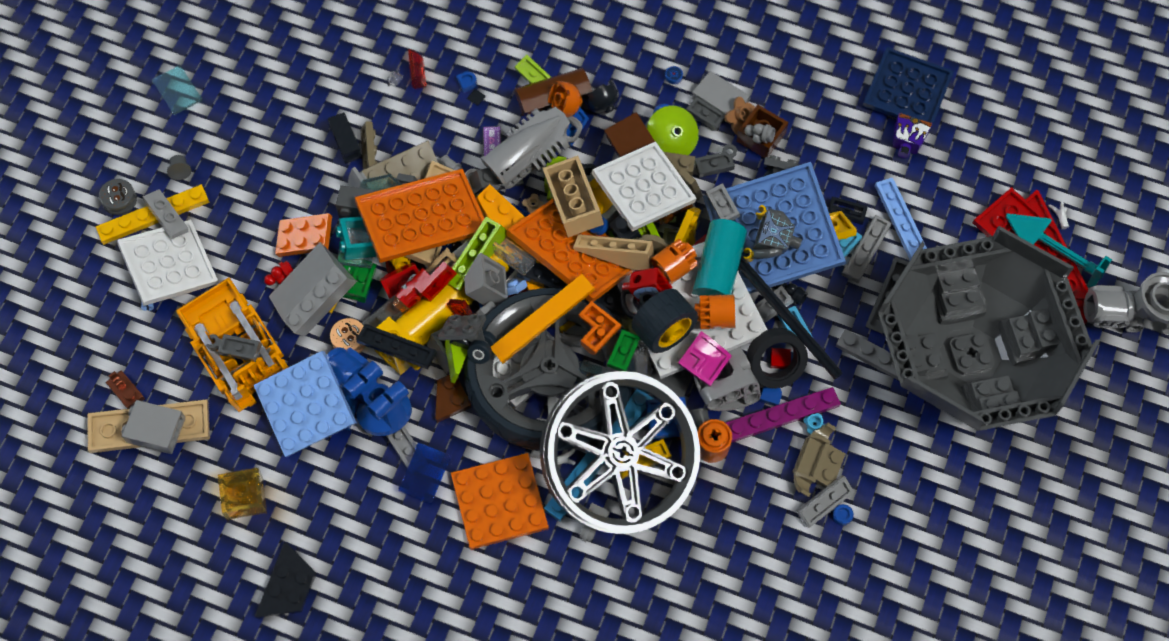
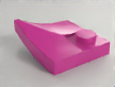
M701 331L678 364L710 387L732 355Z

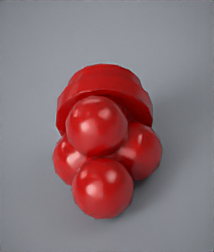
M281 261L279 266L272 268L271 274L265 276L264 282L269 286L274 285L275 282L281 284L293 271L292 266L288 261Z

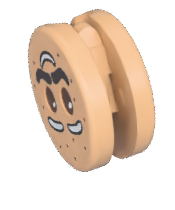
M345 318L336 322L330 331V340L333 348L342 347L347 350L351 347L358 353L362 352L366 346L356 341L363 328L362 323L352 318Z

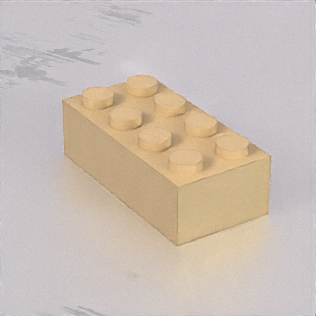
M578 156L543 168L568 237L604 225L600 209Z

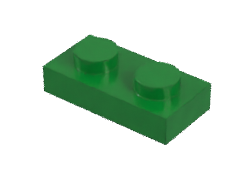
M622 330L609 358L607 367L617 371H627L641 338L638 335Z

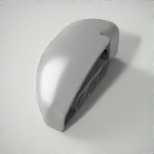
M741 347L728 351L732 356L710 387L694 376L699 394L709 410L729 411L740 409L756 403L761 398L760 385L752 373L750 363Z

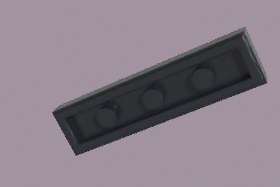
M368 324L363 326L356 339L357 343L425 369H429L437 354L435 349Z

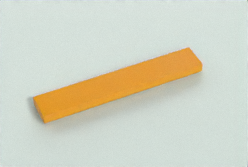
M581 274L491 346L492 352L502 364L505 363L595 291V288Z

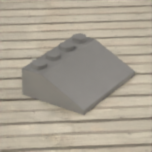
M319 242L270 294L269 298L288 327L295 334L306 336L357 281L324 244Z

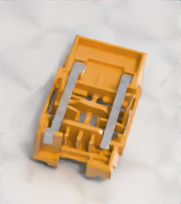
M228 277L177 309L176 312L186 327L185 331L190 339H193L190 342L219 391L226 396L229 403L238 412H241L248 406L251 407L257 403L252 395L256 392L255 384L289 368L284 359H281L284 357L283 353L251 304L247 305L248 302L243 294L239 293L233 281ZM244 331L246 333L241 335V338L260 341L262 344L256 362L242 359L244 363L238 365L235 358L220 355L217 352L218 350L211 351L206 347V344L212 345L215 343L209 337L211 334H215L222 339L224 334L233 335L236 333V335H239Z

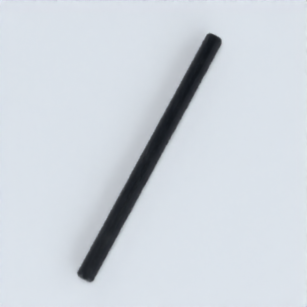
M741 256L740 271L832 378H839L842 375L840 368L745 258Z

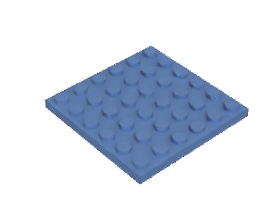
M811 162L726 188L740 213V217L733 221L743 225L747 230L742 252L743 257L750 255V253L744 252L745 248H750L752 251L755 250L753 245L761 220L756 216V212L762 213L758 208L760 205L765 206L766 210L783 211L791 223L795 225L793 236L802 239L798 250L789 247L780 256L767 259L754 258L753 261L748 262L769 287L846 264ZM704 195L703 199L710 221L720 219L707 195ZM738 268V272L749 294L757 292L758 290Z

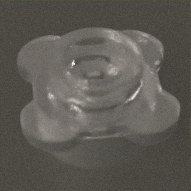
M400 69L397 72L392 71L388 76V87L390 85L396 87L403 78V75L399 73Z

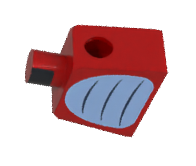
M658 267L632 272L630 282L622 284L623 293L632 294L639 303L640 295L644 292H651L656 295L663 290L672 289L671 284Z

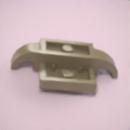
M830 423L822 425L805 438L792 471L797 491L806 497H810L809 488L811 484L816 482L826 488L836 480L845 457L844 452L830 445L831 441L828 438L836 429Z

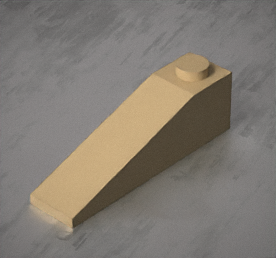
M578 234L573 246L575 251L631 270H645L652 267L651 258L654 256L653 241Z

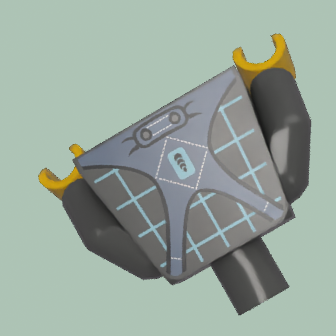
M760 205L758 208L762 213L756 212V216L761 220L753 245L755 250L752 251L750 248H745L744 252L750 253L748 257L744 256L745 260L751 262L754 258L767 259L784 254L789 247L798 250L802 239L793 236L795 225L791 223L785 213L774 209L766 210L765 206Z

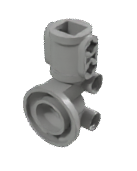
M1157 272L1150 275L1143 281L1137 292L1124 291L1122 286L1097 285L1090 287L1085 296L1083 306L1086 320L1093 322L1095 327H1125L1127 332L1133 333L1144 329L1143 319L1147 318L1151 321L1161 322L1162 332L1169 334V273Z

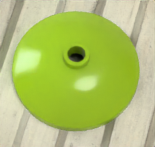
M665 106L655 111L648 120L646 128L663 152L689 155L695 149L699 137L698 126L694 117L687 110L678 106ZM675 128L679 131L678 135L674 132Z

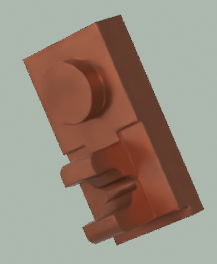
M122 370L118 373L114 371L108 375L110 379L105 383L127 409L134 406L136 400L143 401L145 399Z

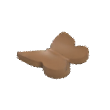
M742 97L735 98L734 109L728 111L725 115V121L732 123L731 128L736 135L755 109L754 105L745 102Z

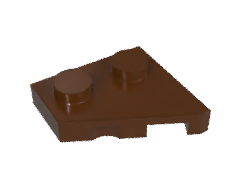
M449 374L437 380L435 414L437 423L472 408L458 378L455 383H452Z

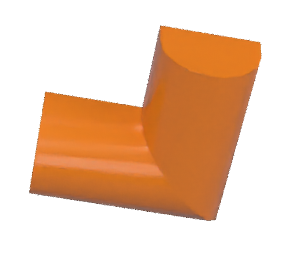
M592 301L579 313V318L592 327L580 340L581 345L587 352L596 355L622 325Z

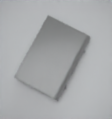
M712 71L693 90V96L691 97L694 100L697 96L725 115L728 111L734 109L733 104L736 97H742L745 102L750 101L748 94Z

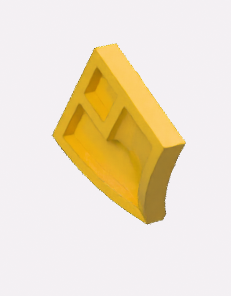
M693 207L687 210L674 241L681 239L682 243L688 242L691 246L696 243V225L701 212L700 209Z

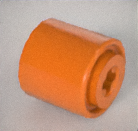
M710 419L703 422L697 431L700 458L709 463H717L723 460L729 452L732 442V431L725 422L718 419ZM711 435L717 436V441H714L713 438H710Z

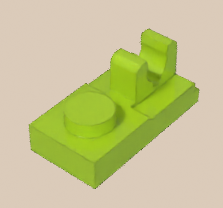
M527 54L514 67L530 84L551 77Z

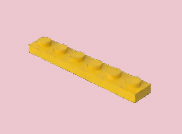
M202 184L166 198L178 215L210 203ZM146 206L95 227L101 242L105 245L159 222Z

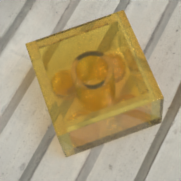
M258 467L218 475L221 509L226 520L267 513L263 475Z

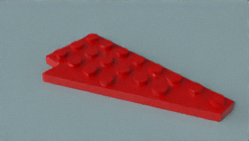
M1011 187L973 221V224L987 237H991L998 226L1015 234L1006 219L1007 214L1050 218L1052 221L1043 233L1067 248L1038 190L1024 199ZM1037 240L1034 244L1035 246L1074 267L1067 278L1084 324H1086L1088 321L1085 318L1083 306L1088 287L1076 264Z

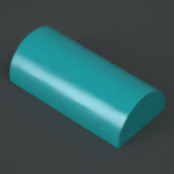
M715 219L710 222L692 289L693 295L713 296L732 294L747 236V230L743 225L728 219Z

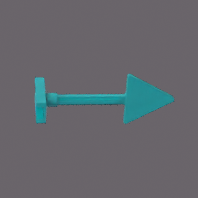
M1017 214L1006 215V219L1017 236L1033 245L1037 240L1041 241L1091 274L1087 283L1088 288L1096 286L1112 261L1111 258L1105 256L1098 265L1092 261L1089 262L1044 234L1043 232L1052 221L1050 218Z

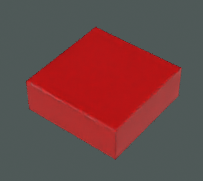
M771 348V368L785 369L791 363V349Z

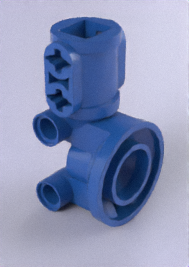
M342 347L334 348L326 355L343 394H346L352 400L356 397L358 398L360 404L357 408V420L365 432L374 436H386L399 431L406 425L411 417L412 406L407 396L409 392L400 381H396L390 387L385 384H378L377 379L383 375L382 369L374 361L369 363L351 347L347 350Z

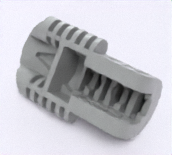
M554 107L541 112L535 108L531 112L533 117L528 114L526 116L528 121L523 118L521 120L523 125L517 123V130L514 127L510 129L513 134L507 131L505 133L507 139L491 150L486 156L480 158L482 163L495 174L505 189L512 188L534 169L538 172L541 171L539 165L542 167L547 166L545 160L548 163L552 162L550 156L555 159L557 157L555 152L560 155L562 153L560 147L563 150L570 147L566 133L570 122L566 115L558 108Z

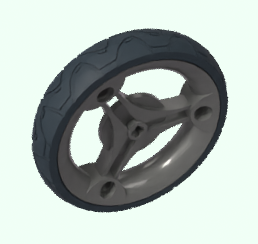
M540 288L509 297L486 314V321L482 326V330L491 332L496 337V340L499 341L562 289ZM583 299L548 327L555 328V340H546V330L543 331L539 342L532 345L524 353L520 363V370L503 381L493 376L495 358L493 352L489 361L484 364L474 363L470 360L468 354L466 355L464 360V381L469 400L487 427L504 440L525 449L540 451L541 436L546 421L532 419L516 412L510 407L509 401L530 392L543 397L560 396L572 388L576 381L581 382L588 378L579 371V362L576 354L569 346L561 342L559 327L568 321L582 326L587 331L592 329V327L579 318V313L590 303L588 300ZM594 301L596 305L619 322L610 310L601 303ZM623 326L602 347L606 360V373L617 371L607 367V363L621 331L625 330ZM634 356L627 369L628 372H635L636 370ZM523 380V385L508 392V387ZM618 386L625 409L633 388ZM611 387L606 388V395L608 397L613 395ZM599 390L583 398L588 402V407L577 415L566 418L564 422L603 433L600 399L596 398L599 395ZM495 393L502 394L501 397H493ZM614 403L609 404L611 425L618 419ZM565 426L560 430L563 437L568 435V429ZM578 433L575 439L584 443H589L595 439ZM558 439L557 451L576 448Z

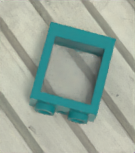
M339 218V226H336V236L340 238L339 248L340 252L344 253L345 260L377 257L362 218Z

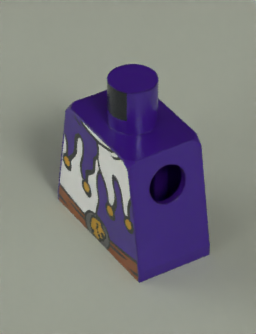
M899 113L895 123L892 144L894 148L899 149L898 156L908 158L910 153L917 154L927 138L933 123Z

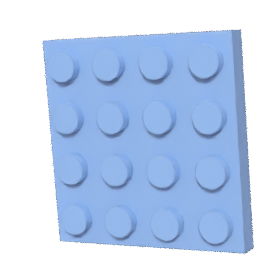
M321 351L254 385L285 457L293 455L356 424L325 351Z

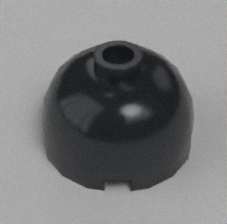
M613 80L608 81L610 85L603 84L587 95L589 97L588 100L583 98L582 101L590 111L598 114L603 112L608 114L615 109L614 105L618 102L619 91Z

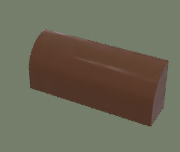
M579 68L515 88L514 91L522 115L531 114L535 108L539 111L551 108V103H548L549 92L553 84H558L557 81H564L575 85L580 92L581 98L586 97L593 90L585 70Z

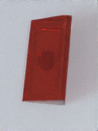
M409 49L412 87L414 89L425 88L427 85L423 57L414 50Z

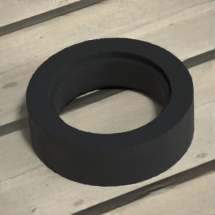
M772 328L761 333L751 342L746 355L755 378L760 384L768 388H783L794 383L803 374L808 361L805 345L792 331L785 328ZM776 343L790 344L793 347V358L784 370L778 373L762 371L760 361L767 348Z

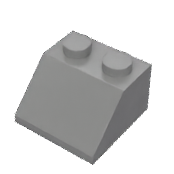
M479 253L464 278L465 293L483 305L492 301L497 306L508 299L505 267L486 255Z

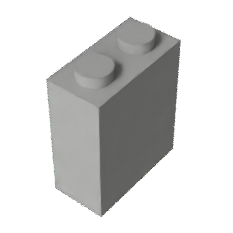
M136 400L134 406H131L129 410V419L127 424H124L121 434L126 443L172 454L186 417L182 411Z

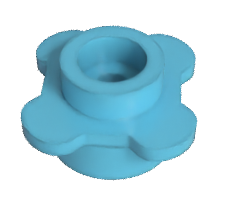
M819 413L806 416L803 420L807 425V432L809 434L824 425L822 415Z

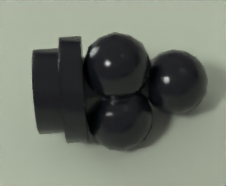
M793 283L777 285V288L783 286L794 302L792 304L801 306L805 302L808 292L803 287H798Z

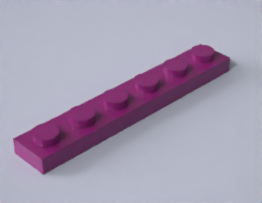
M834 387L726 422L732 431L731 443L802 420L812 414H820L840 407L841 403Z

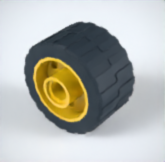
M666 289L657 293L642 305L633 317L632 329L652 352L662 353L675 347L690 334L697 323L698 313L677 289Z

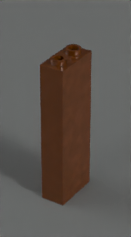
M637 112L604 130L608 141L618 157H622L655 142ZM693 204L658 219L659 224L669 223L675 216L685 214L688 209L693 207Z

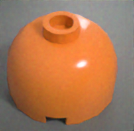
M557 81L558 84H553L550 89L548 103H551L552 108H558L569 118L579 110L582 98L575 85L564 81Z

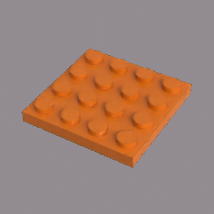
M528 453L451 473L470 550L549 529Z

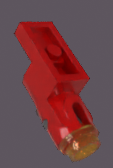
M444 261L432 274H429L422 268L417 274L410 276L405 285L395 294V300L392 304L404 313L417 304L423 296L431 302L457 273Z

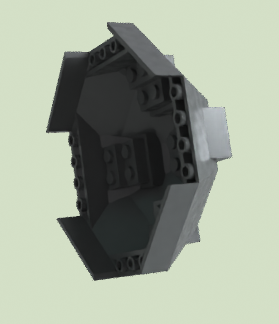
M998 226L993 236L928 249H923L925 244L922 241L878 313L901 387L977 431L1057 415L1067 401L1101 340H1095L1092 344L1067 278L1074 267Z

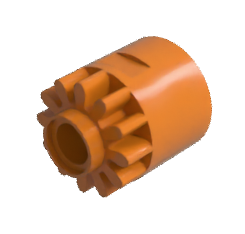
M677 239L651 258L653 267H658L671 285L698 266L695 259L697 254L694 248L688 242L682 243L681 239Z
M734 294L700 296V304H695V311L698 313L697 321H700L701 329L735 328Z

